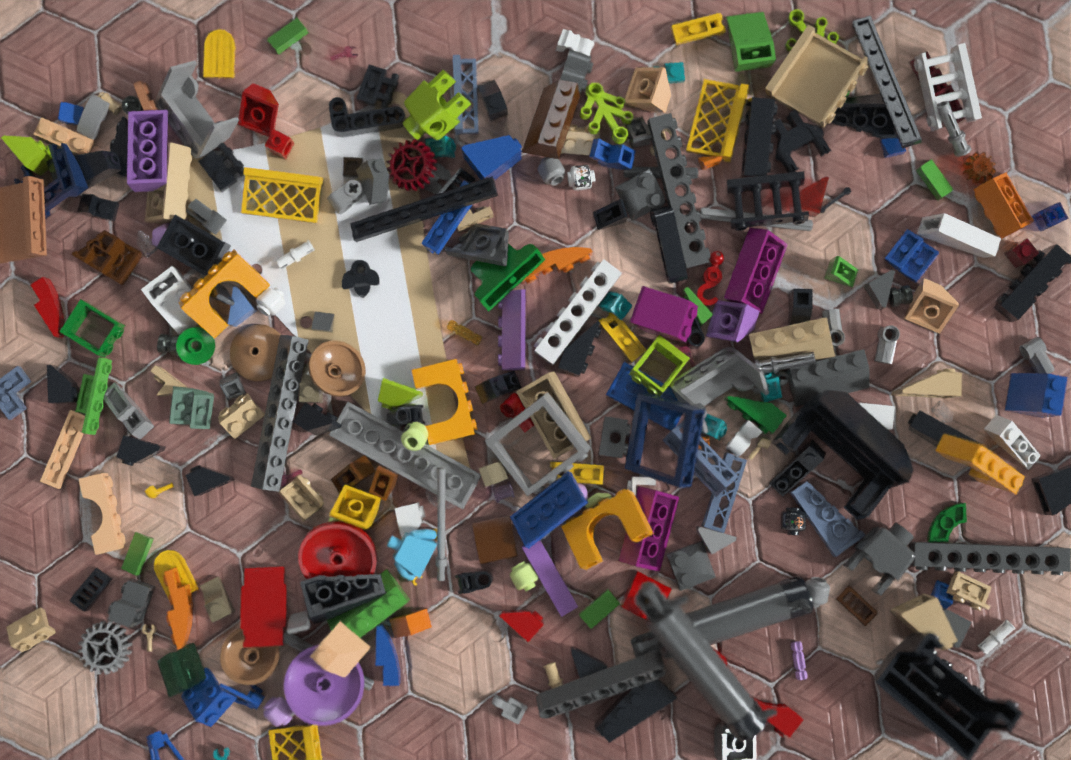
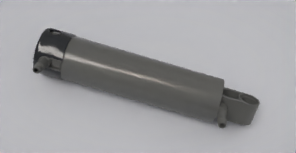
M798 575L780 581L777 584L686 613V615L709 644L713 645L789 619L792 620L811 614L814 611V606L804 579ZM651 631L631 639L635 658L650 652H660L665 659L672 658Z
M644 582L635 596V602L647 617L646 626L721 718L723 724L737 741L744 742L756 737L765 728L768 718L777 714V710L775 708L763 710L680 607L688 601L687 596L667 600L654 583Z

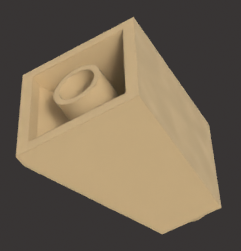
M924 593L890 609L891 613L914 633L933 632L940 638L939 641L944 644L941 650L949 649L953 646V643L957 642L945 613L935 596Z

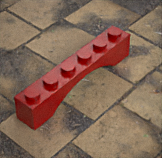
M713 648L720 656V658L724 661V663L727 665L726 657H724L720 652ZM754 698L763 710L773 708L777 710L776 715L768 718L767 724L770 722L775 726L773 730L781 737L785 734L790 738L804 720L784 703L774 704Z

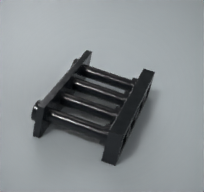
M804 171L727 180V194L731 193L734 195L736 219H731V229L742 231L748 227L785 223L799 225L808 221L809 211L802 212L799 187L804 185ZM782 187L791 188L794 213L782 214L780 189ZM764 189L772 190L775 215L763 216L760 192ZM751 191L753 193L755 217L744 218L741 197L743 192Z

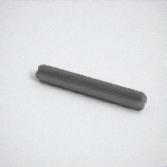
M632 167V169H624L623 171L625 178H632L649 169L655 178H661L658 167ZM685 167L686 173L690 174L691 179L698 178V168ZM672 168L670 174L673 177H679V171L676 168Z

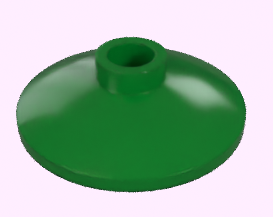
M191 327L184 330L178 336L176 351L184 362L191 365H200L207 362L213 356L215 340L205 329ZM192 342H198L196 348H192L191 344Z

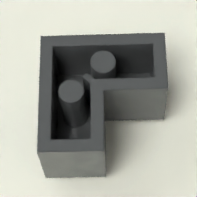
M136 579L125 582L121 589V593H123L121 599L114 601L109 606L108 621L129 628L143 623L155 586Z

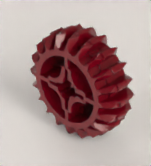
M406 140L405 145L399 142V148L393 147L394 154L389 153L391 160L386 162L390 166L386 169L388 172H391L389 178L393 179L392 183L398 185V188H405L406 191L411 189L417 191L418 186L423 189L424 183L430 184L429 177L435 178L432 174V171L437 170L433 166L437 163V160L433 159L435 154L432 151L430 152L431 148L425 146V143L422 141L418 143L417 140L412 142ZM420 152L422 155L412 157L409 153ZM410 174L414 178L410 180H405L402 178V175Z

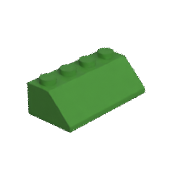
M386 569L379 574L381 575L386 594L329 619L327 622L332 631L341 621L361 638L405 605L410 599L390 571Z

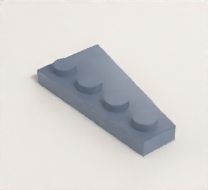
M807 481L790 492L833 557H837L865 536L861 530L859 531L848 518L846 519L838 512L839 510L827 502L825 497Z

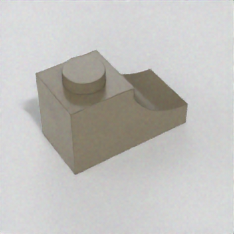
M304 364L302 380L300 382L299 402L322 403L323 391L312 381L309 374V365Z
M501 461L479 468L485 487L508 479L507 475L510 474Z
M220 577L200 585L205 599L204 606L212 623L235 612Z

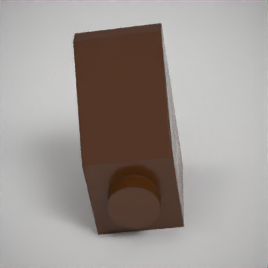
M366 455L348 464L332 477L331 481L338 492L341 493L344 485L354 487L376 470Z

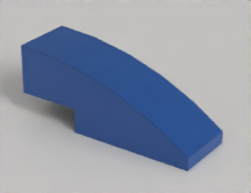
M378 624L376 626V666H383V686H399L401 683L400 666L394 643L385 626Z

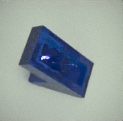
M1060 202L1032 215L1040 232L1069 219Z

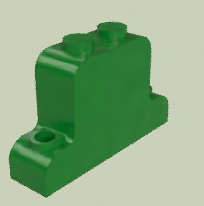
M508 243L506 266L476 261L471 266L472 273L481 283L475 291L476 298L489 312L541 265L545 258L533 244H527L520 250H516Z

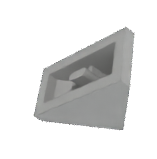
M696 526L695 529L710 554H714L736 541L737 538Z

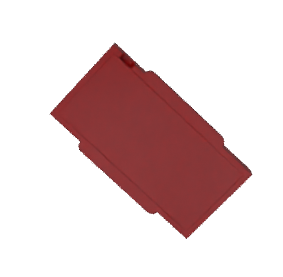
M284 566L244 568L240 628L243 630L244 635L243 648L284 646L287 603Z

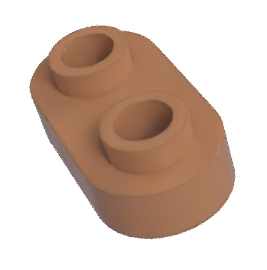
M141 80L135 82L134 88L143 110H158L155 101L151 100L149 96L151 90L148 84L143 83Z

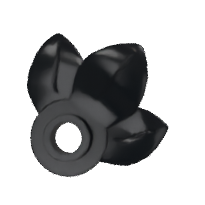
M364 260L355 261L351 266V270L347 271L342 278V288L346 290L354 287L355 292L361 298L367 296L371 285L377 286L380 284L378 273L370 269L369 264ZM360 266L364 267L362 273L357 271Z

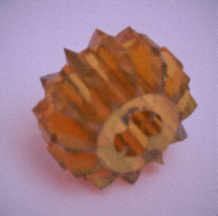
M975 152L972 156H968L966 162L962 165L966 169L962 174H968L966 181L973 179V184L978 182L984 184L986 180H991L993 178L992 174L997 171L993 168L996 162L990 161L992 156L986 157L985 152H982L980 155L978 152Z

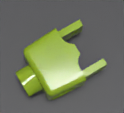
M444 70L429 83L423 80L404 101L410 116L403 122V125L417 140L425 133L434 140L441 139L460 123L457 117L471 105L470 101L459 92L448 102L445 100L443 94L456 81Z

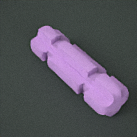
M800 641L791 642V650L794 652L792 656L794 668L796 669V679L805 680L807 679V672L804 670L806 665L804 653L801 651L803 650L802 643Z

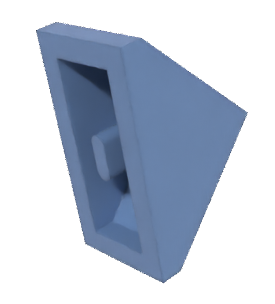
M233 286L232 298L235 303L233 306H230L228 325L237 327L258 310L240 288Z

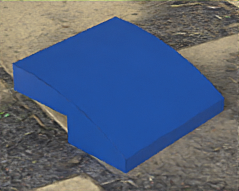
M907 229L885 257V260L905 277L917 283L939 255V251L924 243L923 238Z

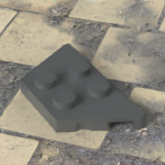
M476 223L467 233L458 238L460 242L452 249L450 247L446 248L445 252L449 256L506 266L509 232L506 228Z

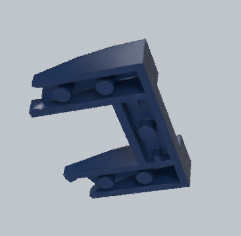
M61 143L62 149H57L56 144L48 145L58 178L44 188L45 219L51 216L49 211L67 197H77L88 189L79 164L65 143ZM23 164L20 169L23 171L24 177H34L32 171ZM15 178V179H14V183H15V184L23 183V179H22V181H21V180Z

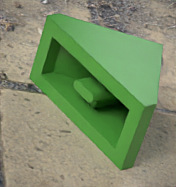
M836 256L830 260L824 278L853 287L858 269L840 256Z

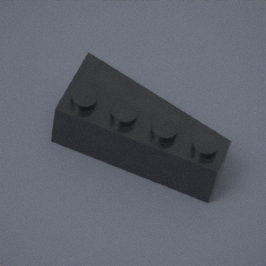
M752 97L746 99V106H750V109L745 115V123L748 125V129L744 133V144L747 146L743 149L741 175L765 176L771 171V162L768 161L769 154L773 152V143L771 142V135L775 133L773 116L777 114L778 105L775 104V99Z
M1055 244L1044 250L1039 249V254L1033 258V261L1021 269L1019 278H1015L1008 285L1009 290L997 298L996 302L998 303L994 309L1010 322L1019 320L1036 302L1034 297L1044 293L1049 287L1047 283L1060 276L1063 272L1060 270L1063 265L1071 264V255L1059 245Z
M659 678L628 689L594 724L595 730L611 743L678 699V697Z

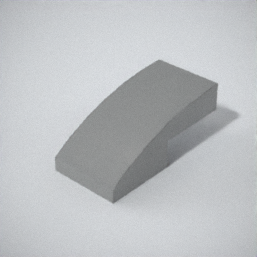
M94 94L91 95L81 115L77 131L92 140L96 139L101 122L106 120L110 103Z
M308 611L293 613L290 616L287 629L288 634L307 630L311 627Z

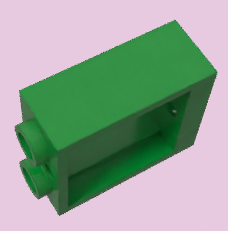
M80 299L60 332L96 355L106 357V355L112 352L116 339L123 335L125 325L89 302ZM90 311L114 325L100 349L76 334Z

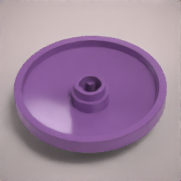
M315 645L302 651L291 662L285 675L284 693L289 707L300 719L313 725H332L347 718L359 705L364 691V675L359 662L345 678L325 670L310 657L319 647V645Z

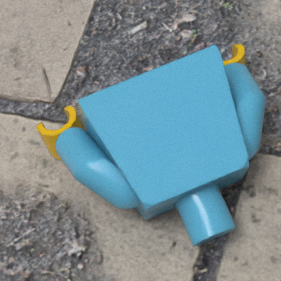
M437 528L433 530H412L410 533L405 532L401 540L391 535L386 546L396 550L393 554V559L399 574L414 585H417L415 582L416 578H422L421 575L437 546L435 542L437 541Z

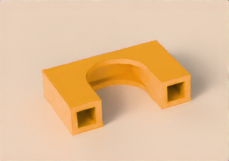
M235 249L231 252L228 251L222 257V261L218 265H213L209 269L208 274L203 279L197 280L194 288L190 292H185L178 302L180 308L214 338L228 326L226 319L209 304L210 293L217 284L223 281L238 282L255 298L270 286L268 281Z
M457 359L412 370L417 390L436 385H446L452 388L458 397V409L453 417L444 422L425 426L428 430L429 445L475 435L474 430H478L476 420L472 419L470 414L473 411L471 400L467 401L466 393L469 392L467 382H463L461 374H464L463 365L458 363Z
M943 434L935 450L948 460L971 467L968 475L978 482L1017 494L1025 478L981 444Z
M628 489L620 490L615 494V497L600 501L597 507L584 510L582 515L577 518L572 517L568 519L566 524L561 526L581 569L588 570L603 561L595 545L593 533L596 524L606 516H618L630 540L636 543L654 534L634 492Z

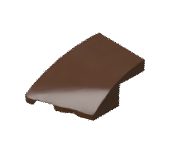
M106 230L99 233L94 239L86 242V246L79 251L71 253L72 256L122 286L144 255Z

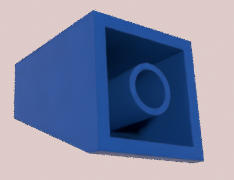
M510 135L461 147L463 158L480 180L492 176L496 180L522 160V146L516 138L512 139Z
M1011 373L1004 411L1039 418L1061 416L1068 377L1049 373Z

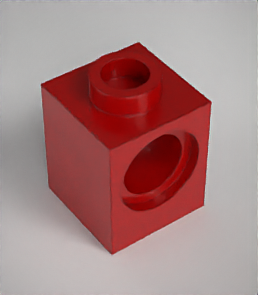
M273 129L265 147L269 152L286 160L295 143L289 136Z

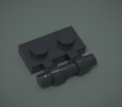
M369 64L356 100L374 107L377 100L382 101L380 109L388 108L392 104L394 90L399 85V75L392 73L391 79L387 78V70ZM383 85L388 86L385 94L380 93Z
M224 142L218 146L222 151L220 155H217L213 150L198 161L222 193L237 182L233 176L238 172L241 177L244 176L243 163L236 159L233 155V150L227 147ZM227 159L232 164L229 169L223 163Z

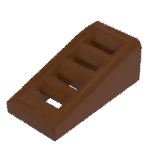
M850 585L836 598L864 627L879 613ZM851 592L853 596L845 603L843 599ZM857 598L859 601L851 608L849 605ZM861 604H864L865 607L857 614L855 610ZM867 609L871 611L864 619L861 618Z

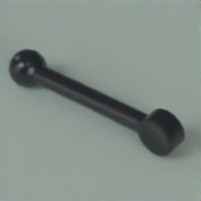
M846 187L833 200L824 206H820L818 208L819 213H824L829 206L844 195H849L851 189Z

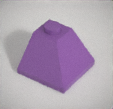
M718 300L715 303L706 336L739 342L754 330L760 311L747 304Z

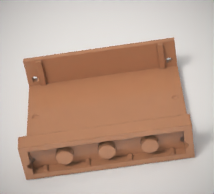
M26 176L23 177V183L0 187V264L47 256L43 179Z

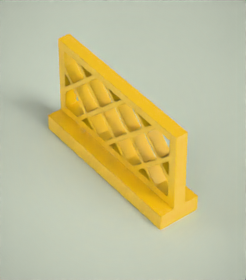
M704 79L686 152L705 156H721L723 161L731 163L749 85L741 83L740 86ZM707 85L715 86L718 92L709 97L706 93ZM728 89L736 90L735 96L729 100L723 94ZM721 95L725 102L715 107L712 99ZM709 102L713 110L704 114L701 107ZM727 105L731 112L723 118L718 110ZM716 112L720 121L711 125L707 117ZM705 120L709 127L699 132L697 123ZM723 123L726 127V132L718 136L714 128ZM711 130L716 138L707 143L702 135ZM700 137L704 146L699 149L692 148L693 141ZM719 141L722 146L721 152H712L709 146Z
M244 167L243 175H245L241 213L317 223L321 185L323 186L322 177ZM250 180H256L261 188L253 193L249 189ZM271 183H276L280 188L274 195H271L266 189ZM290 185H294L299 191L292 198L285 192V189ZM308 188H316L315 197L309 201L303 192ZM264 190L270 198L261 204L256 195ZM281 192L288 199L282 206L274 199ZM301 194L307 203L299 209L293 200ZM252 198L259 205L254 211L247 210V202ZM272 200L278 209L273 213H268L264 206ZM289 203L297 210L291 216L283 211V208ZM308 205L314 210L313 219L306 218L301 212Z
M309 723L268 730L272 760H278V755L281 751L289 757L288 760H299L295 757L299 749L305 753V760H322L317 725ZM302 730L303 740L299 743L292 735L295 731ZM276 733H281L286 737L282 745L276 741ZM289 740L297 746L293 754L284 748Z

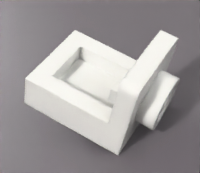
M640 474V477H631V480H628L627 489L634 492L636 496V485H656V480Z

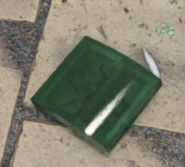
M188 643L178 651L170 652L157 661L169 697L180 694L207 679L195 643Z

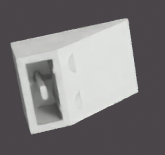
M171 266L141 289L152 305L179 335L184 330L199 325L180 308L178 303L180 297L185 292H190L193 288L175 267Z

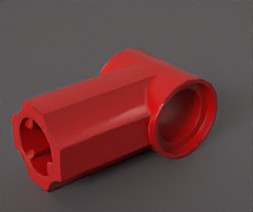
M512 393L500 405L502 414L509 418L512 417V419L526 409L517 393ZM528 417L518 426L525 433L534 426L531 417Z

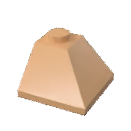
M664 67L635 68L626 94L625 104L649 112L665 113L671 97L666 69Z
M924 278L913 295V302L909 305L905 319L940 334L958 308L959 303L941 285Z
M340 621L310 657L325 670L345 678L368 651L370 646Z

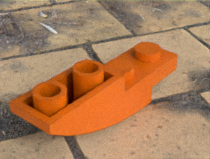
M569 247L543 253L545 261L528 275L521 284L534 282L537 279L536 276L552 272L554 270L553 267H556L558 273L561 271L566 273L574 268V264L578 262L582 264L590 260L593 251L591 248Z
M175 567L164 572L163 580L164 584L169 588V602L174 606V608L167 611L166 620L167 624L172 628V642L177 646L178 650L187 644L193 620V600L190 583L186 585L181 584L178 569Z

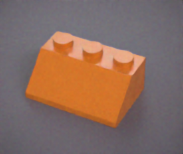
M1006 172L973 189L976 200L982 204L985 216L991 220L994 225V232L1001 239L1034 222Z

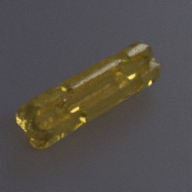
M453 320L449 321L447 325L448 330L455 332L468 341L471 340V343L475 345L481 343L482 336L477 333L474 334L473 331L461 324L458 325Z

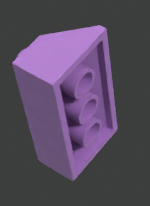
M167 110L128 112L127 184L134 192L155 191L167 184Z
M525 289L511 291L498 303L499 309H502V316H498V328H502V335H498V347H502V354H498V366H502V370L525 371Z

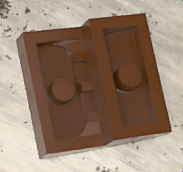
M510 516L472 523L480 564L518 557Z

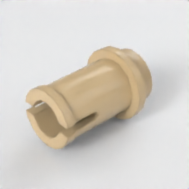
M101 92L98 95L99 98L110 103L109 111L114 115L120 113L122 105L112 99L109 93Z
M555 662L543 666L550 682L548 685L552 689L563 685V678H560Z

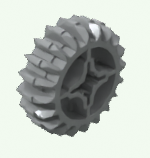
M102 621L100 624L95 623L92 625V628H87V634L81 635L84 641L78 643V645L82 646V649L77 651L78 653H83L79 660H86L84 667L90 665V671L96 670L99 675L103 672L105 675H108L111 671L114 673L118 671V668H123L124 662L129 661L127 655L132 653L128 647L133 644L127 642V639L131 638V636L124 635L127 629L120 630L121 625L116 624L114 626V623L111 621L108 623L106 621ZM100 632L109 633L108 637H105L104 640L95 638ZM104 644H106V645H107L106 648H108V650L105 651V652H104V649H103V648H105V647H103ZM106 656L115 657L112 663L101 662Z

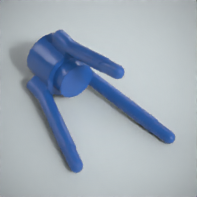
M222 683L219 685L226 691L244 699L237 698L234 702L245 705L250 709L254 708L257 710L265 698L262 695L263 690L256 685H250L255 691H250L248 695Z
M160 730L146 737L151 760H160L157 749L164 746L163 742L167 743L178 760H184L169 740L167 733L162 735Z

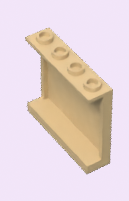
M808 25L766 86V95L790 109L796 110L802 116L824 128L827 123L830 124L833 121L836 109L838 107L841 108L845 103L847 93L854 90L858 77L860 75L863 76L867 71V57L865 56L861 59L815 33V28Z

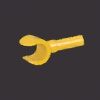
M170 483L159 489L152 485L145 490V493L149 498L153 499L163 491L173 488L174 485Z

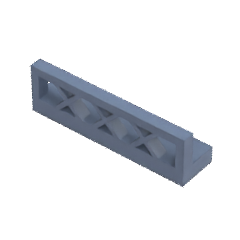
M453 55V78L456 81L454 83V96L459 92L474 104V107L469 112L464 111L466 114L464 118L463 113L457 117L460 123L455 126L456 134H479L476 59H461L460 55ZM472 64L473 70L468 76L462 72L461 65ZM467 80L473 85V89L468 94L462 89ZM468 117L474 122V129H463V122Z
M685 420L663 439L677 456L679 455L682 433L679 430L684 427ZM700 436L699 445L702 451L698 450L694 474L717 497L739 476ZM708 457L715 461V465L708 461ZM721 472H725L731 479L727 481Z
M724 453L722 460L730 468L733 460L741 462L739 471L735 472L739 477L733 481L735 484L733 489L729 491L725 489L717 497L713 493L711 494L701 525L721 533L725 532L747 460L737 458L730 453ZM721 472L726 480L730 478L725 472ZM726 496L729 501L728 507L721 510L719 507L721 497ZM718 514L723 519L721 528L713 526L715 516Z

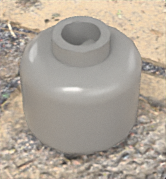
M545 157L541 160L538 166V173L545 184L554 186L564 180L566 171L559 159Z
M811 577V579L805 582L814 607H820V605L828 602L830 586L826 583L825 579Z

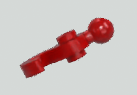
M720 251L711 253L709 259L712 263L711 267L707 268L703 273L705 284H702L696 292V296L708 307L718 301L717 297L706 300L703 297V291L715 287L722 280V272L719 269V265L724 262V255Z

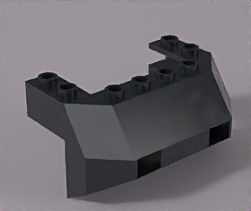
M825 390L815 395L790 418L771 442L782 453L787 455L790 451H796L812 431L864 478L863 482L843 507L856 520L868 518L888 490L909 483L914 471L905 445L847 392Z
M933 632L911 633L887 655L874 673L875 683L965 760L973 758L990 731L1012 732L1024 714L1018 708L1019 705L1011 699H988L983 695V691L979 687L970 684L964 674L956 672L949 661L941 659L937 655L935 649H942L944 644L939 641L940 638ZM940 706H941L943 709H945L950 715H952L953 718H951L946 712H944V711L940 708Z

